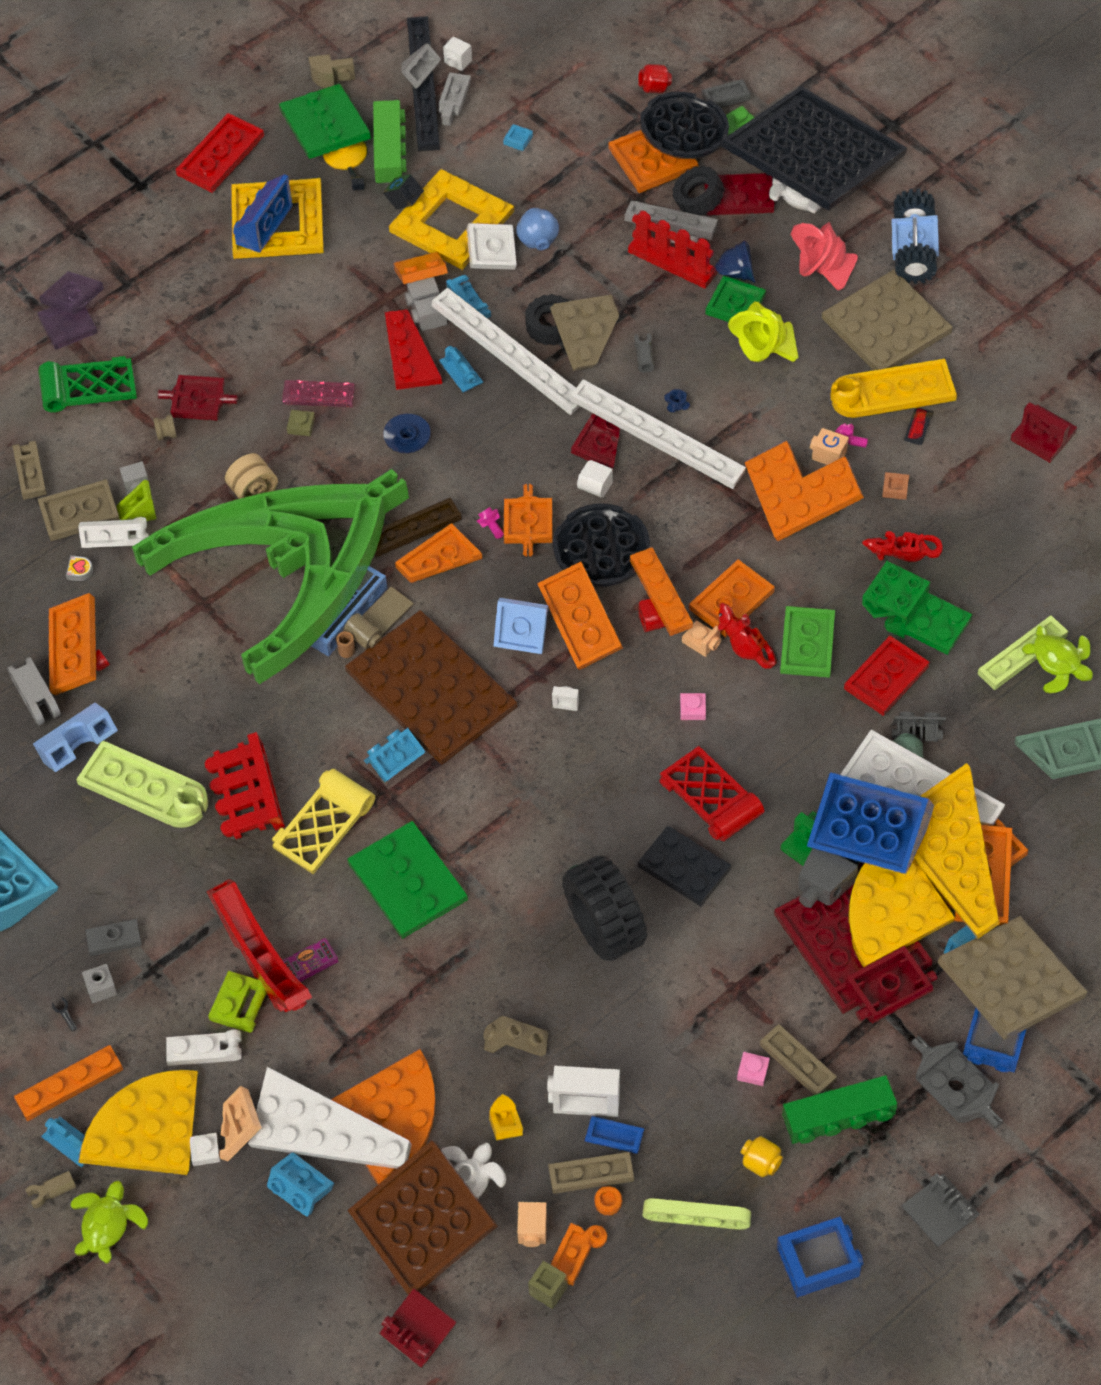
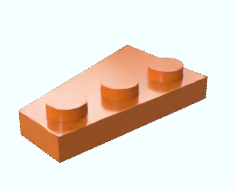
M451 523L396 561L395 567L412 583L482 559V553Z

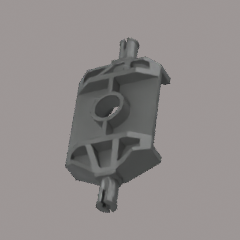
M917 1036V1039L915 1038L911 1044L923 1054L915 1079L958 1123H967L979 1117L981 1119L985 1117L995 1129L1003 1123V1119L991 1107L999 1084L997 1082L992 1084L968 1061L967 1057L958 1049L956 1041L930 1047L921 1036ZM956 1080L961 1082L964 1088L955 1091L949 1087V1083Z

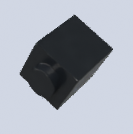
M409 174L394 178L383 194L397 210L413 206L424 190L414 177Z

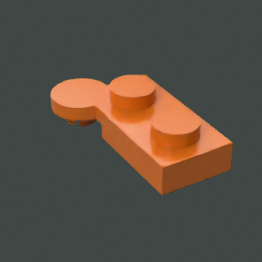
M570 1223L551 1263L552 1266L567 1274L568 1284L574 1285L591 1248L604 1246L607 1241L606 1230L601 1226L595 1225L584 1231L582 1227Z

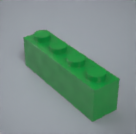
M885 1075L783 1104L782 1117L792 1144L798 1142L806 1144L819 1136H834L840 1133L841 1130L851 1127L852 1129H859L867 1123L876 1120L878 1122L887 1121L896 1114L897 1102L888 1078Z

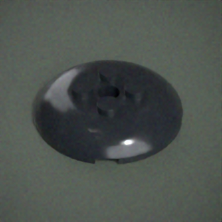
M668 92L648 102L647 107L641 113L640 127L648 143L661 153L678 159H698L711 155L721 148L722 140L728 136L729 132L728 118L724 111L710 99L705 101L697 98V94L691 92Z
M606 503L586 505L574 510L557 527L553 537V553L559 567L565 570L582 562L594 587H610L634 577L637 573L630 562V555L650 548L649 533L641 519L624 511L623 507Z

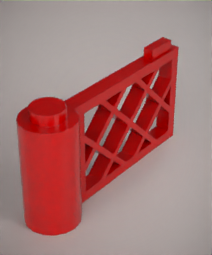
M700 746L660 773V784L669 792L674 790L710 826L708 831L715 840L726 841L761 816L765 811L758 797L742 788ZM698 756L705 761L704 767L690 766V762ZM675 772H685V781L673 780L670 776ZM689 773H703V782L688 781ZM707 774H718L721 777V782H706ZM687 787L702 788L701 797L688 795ZM705 788L720 789L719 798L704 797ZM723 789L735 790L738 793L733 798H722ZM704 803L718 804V809L709 815L703 809Z

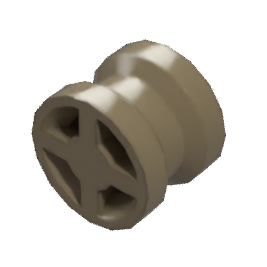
M172 414L167 415L163 419L153 418L158 441L163 440L165 437H177Z

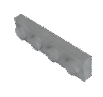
M636 201L630 202L625 213V221L633 222L632 217L643 210L649 213L651 221L656 224L660 220L667 221L673 232L684 229L692 236L712 240L718 225V219Z

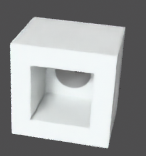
M452 37L443 47L444 63L463 71L472 61L471 45L460 39Z

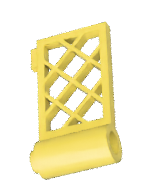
M336 769L326 770L321 775L318 790L285 830L280 828L272 838L274 849L312 874L322 865L359 817L364 816L371 809L375 801L373 793ZM322 797L329 802L330 809L316 811L315 804ZM345 812L350 815L346 823L335 824L334 814ZM331 815L332 825L318 827L316 817ZM313 818L314 828L300 831L299 824L301 821ZM333 831V839L330 842L320 844L319 833ZM315 834L316 845L302 847L301 836ZM297 837L299 848L287 849L282 846L287 839ZM317 850L318 857L312 865L304 860V852Z

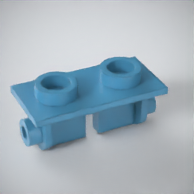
M448 346L445 349V357L440 359L439 362L462 392L483 383L460 350L458 351L456 347Z
M61 1117L56 1119L49 1118L45 1123L47 1131L41 1137L82 1168L85 1164L78 1163L85 1135Z

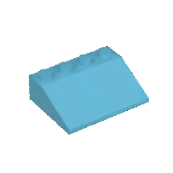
M0 830V931L12 927L58 890V886Z

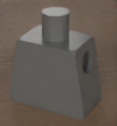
M812 848L799 874V889L803 892L799 897V901L808 908H811L817 900L826 905H832L855 883L858 876V866L841 856Z

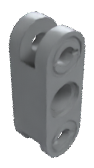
M29 657L25 659L26 665L18 669L9 666L7 670L34 721L40 726L45 723L39 709L40 706L45 704L53 718L61 716V713L43 678Z

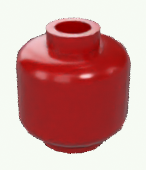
M647 64L638 74L639 87H642L646 93H664L672 82V75L668 73L667 67L664 65Z

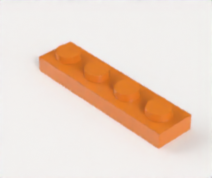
M653 547L630 555V562L669 635L672 636L693 628V622Z
M108 1045L15 1095L14 1098L28 1122L123 1070V1067L112 1047Z

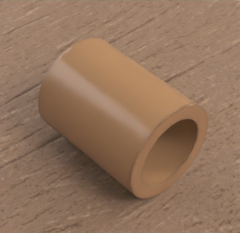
M347 631L339 633L336 637L338 653L341 657L349 658L355 653L353 635Z

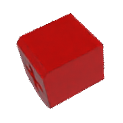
M651 599L640 601L639 619L644 632L664 628L665 626Z

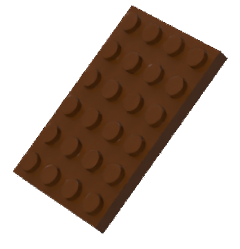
M421 610L384 636L373 648H368L345 665L346 672L404 729L408 728L419 744L441 765L517 708V702Z

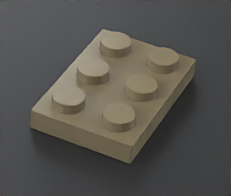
M107 479L38 499L50 542L78 534L80 522L120 520Z

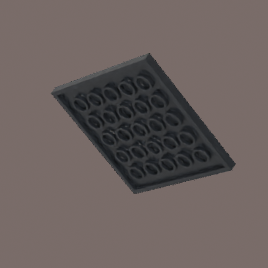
M802 86L725 137L721 145L730 153L740 157L750 165L755 166L828 211L905 156L907 147Z

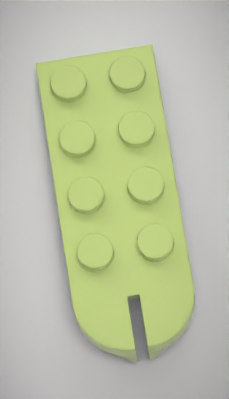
M105 741L100 743L76 779L78 785L177 828H185L196 824L203 817L202 811L206 812L208 808L206 790L199 782Z

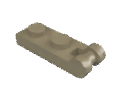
M36 440L30 441L27 445H12L23 500L47 495Z

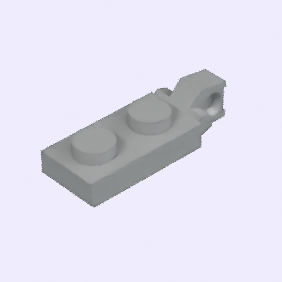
M449 72L439 101V113H442L443 119L442 125L451 126L454 115H459L471 83L470 75Z

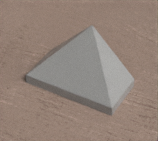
M426 43L401 63L402 73L416 89L441 59L430 45Z

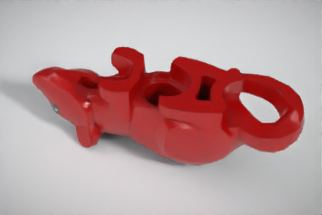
M887 531L885 533L887 539L883 540L878 537L866 539L862 542L870 552L877 555L879 560H883L885 556H892L906 562H918L925 556L938 558L943 551L942 542L938 537L918 535L911 532H905L903 536L896 537L895 533ZM925 540L935 543L937 548L931 550L925 543Z
M720 603L718 630L726 631L730 637L731 646L735 654L743 659L756 660L762 668H773L777 663L776 655L758 628L751 629L749 627L751 621L749 616L745 613L739 619L728 604ZM763 648L768 655V661L763 656Z

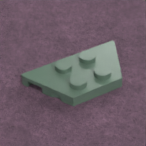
M1101 718L1015 737V745L1051 779L1101 769Z

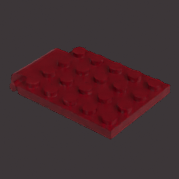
M863 863L858 865V874L864 865ZM854 884L832 905H826L817 900L811 908H808L797 897L774 909L775 917L842 1014L859 1006L860 1010L855 1012L859 1021L867 1018L874 1024L933 991L931 983L938 978L933 970L924 974L923 971L932 966V959L919 941L907 947L903 946L863 968L852 944L850 924L848 922L849 903Z

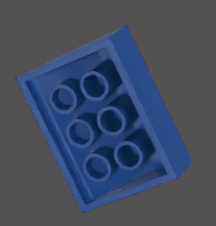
M830 772L807 847L907 874L927 831L934 804L928 798Z

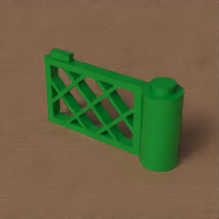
M126 356L112 357L110 361L63 366L53 361H47L38 368L42 404L47 412H60L66 406L137 399L131 358L126 359ZM127 367V371L122 376L114 372L116 368ZM94 370L104 372L99 379L91 375ZM77 372L81 376L74 381L67 377V373ZM108 376L117 380L112 386L103 382ZM86 378L94 382L89 389L81 385ZM123 383L131 391L120 392L116 389ZM98 386L107 390L101 395L93 392ZM75 389L84 393L80 397L70 398V394Z

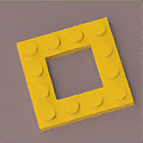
M440 169L423 188L424 192L414 205L405 207L389 225V232L429 253L437 252L442 260L463 270L470 262L467 229L456 240L425 224V221L446 198L478 214L479 216L472 222L474 224L503 225L514 213V206Z
M321 178L289 180L292 203H299L300 231L274 233L260 253L237 245L233 228L235 223L243 217L247 206L253 203L257 192L262 190L267 182L231 184L233 259L324 253Z

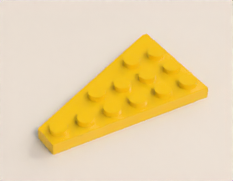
M966 763L920 795V797L928 798L934 804V809L927 831L914 860L977 939H979L999 925L971 769Z

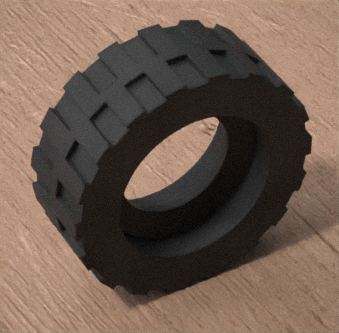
M696 166L679 176V179L674 183L672 196L682 212L705 215L719 205L720 200L723 199L725 188L715 170H712L711 167ZM702 184L708 185L703 194L696 198H689V194L693 189Z
M554 294L542 295L539 298H535L532 303H529L525 311L526 331L531 339H534L537 343H543V345L563 343L557 326L548 327L541 325L539 319L544 314L552 313L550 307L554 304L569 302L567 298L565 299L560 295L556 296Z

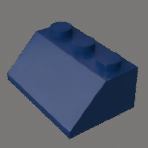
M284 174L268 181L262 190L257 192L253 203L247 206L241 220L237 221L234 225L233 233L237 245L258 253L262 251L293 206L287 175Z

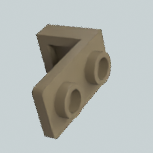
M501 1016L485 1028L483 1034L485 1040L484 1050L494 1053L505 1045H509L542 1057L546 1055L548 1031L506 1016Z

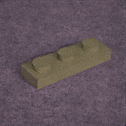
M780 1024L760 1040V1046L813 1095L824 1093L837 1081V1076Z
M630 1152L548 1164L553 1194L634 1181Z

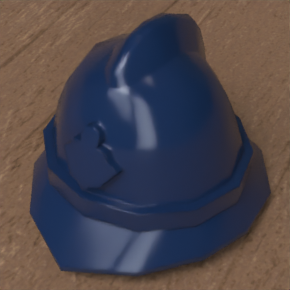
M746 240L726 250L715 264L716 271L721 275L743 279L744 281L750 280L753 283L756 282L753 274L750 247Z

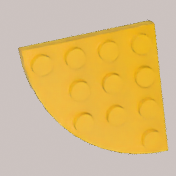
M914 859L907 874L864 863L855 880L850 897L848 922L850 924L852 944L863 968L903 946L907 947L952 923L955 918Z
M177 1070L156 1073L139 1079L118 1091L103 1105L92 1120L81 1146L78 1163L187 1175L189 1172L190 1137H192L198 1071Z

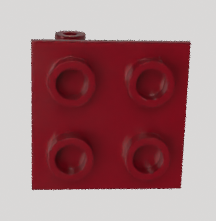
M413 1289L393 1316H387L382 1321L383 1329L379 1334L419 1367L423 1368L457 1322L417 1290Z

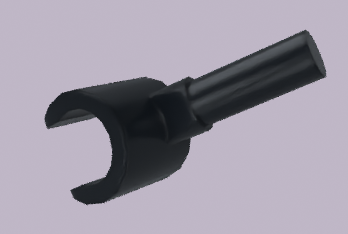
M349 166L347 170L351 176L352 190H365L364 177H357L353 167Z
M61 997L65 1002V1007L58 1010L52 1002V1008L55 1012L62 1015L71 1031L74 1032L78 1028L67 1010V1000Z

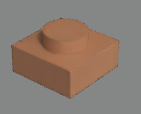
M885 472L882 497L906 500L909 475Z

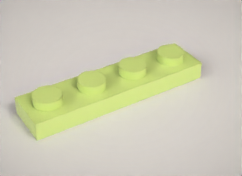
M1049 616L980 667L978 675L996 690L1037 659L1035 654H1024L1022 647L1028 643L1034 644V640L1037 638L1035 634L1038 626L1044 627L1048 635L1062 638L1067 637L1068 630L1055 618Z

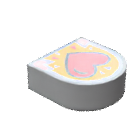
M70 556L66 572L67 580L85 581L89 579L93 574L91 561L82 556Z

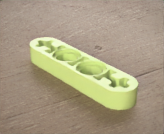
M647 1199L643 1205V1217L651 1221L729 1229H747L750 1227L751 1211L742 1207L664 1199Z

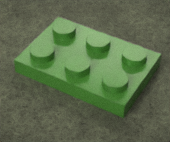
M786 606L780 674L830 678L835 610Z

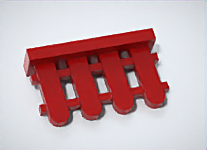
M643 210L632 217V221L636 223V229L632 233L634 239L628 246V253L704 289L707 288L717 275L715 267L710 265V258L714 255V251L710 249V244L707 240L699 238L697 242L690 240V234L686 230L679 229L675 233L671 231V226L667 221L660 220L656 224L651 221L649 213ZM651 230L655 232V238L651 237ZM671 240L675 241V248L670 246ZM690 249L694 250V257L690 255Z
M257 732L247 735L249 744L245 745L244 742L238 743V748L224 753H220L219 750L213 752L214 756L205 761V768L209 773L219 774V777L210 782V788L214 794H224V798L216 802L215 809L221 816L229 815L230 819L224 821L220 827L221 832L226 837L234 836L235 839L242 838L241 833L258 827L260 831L267 829L266 825L270 823L276 831L280 830V828H285L265 747ZM254 760L255 765L250 766L249 761ZM243 764V769L226 774V769ZM259 781L260 786L256 787L255 782ZM248 785L249 790L231 796L230 791ZM265 803L266 807L261 808L260 804ZM254 807V811L236 816L237 811Z

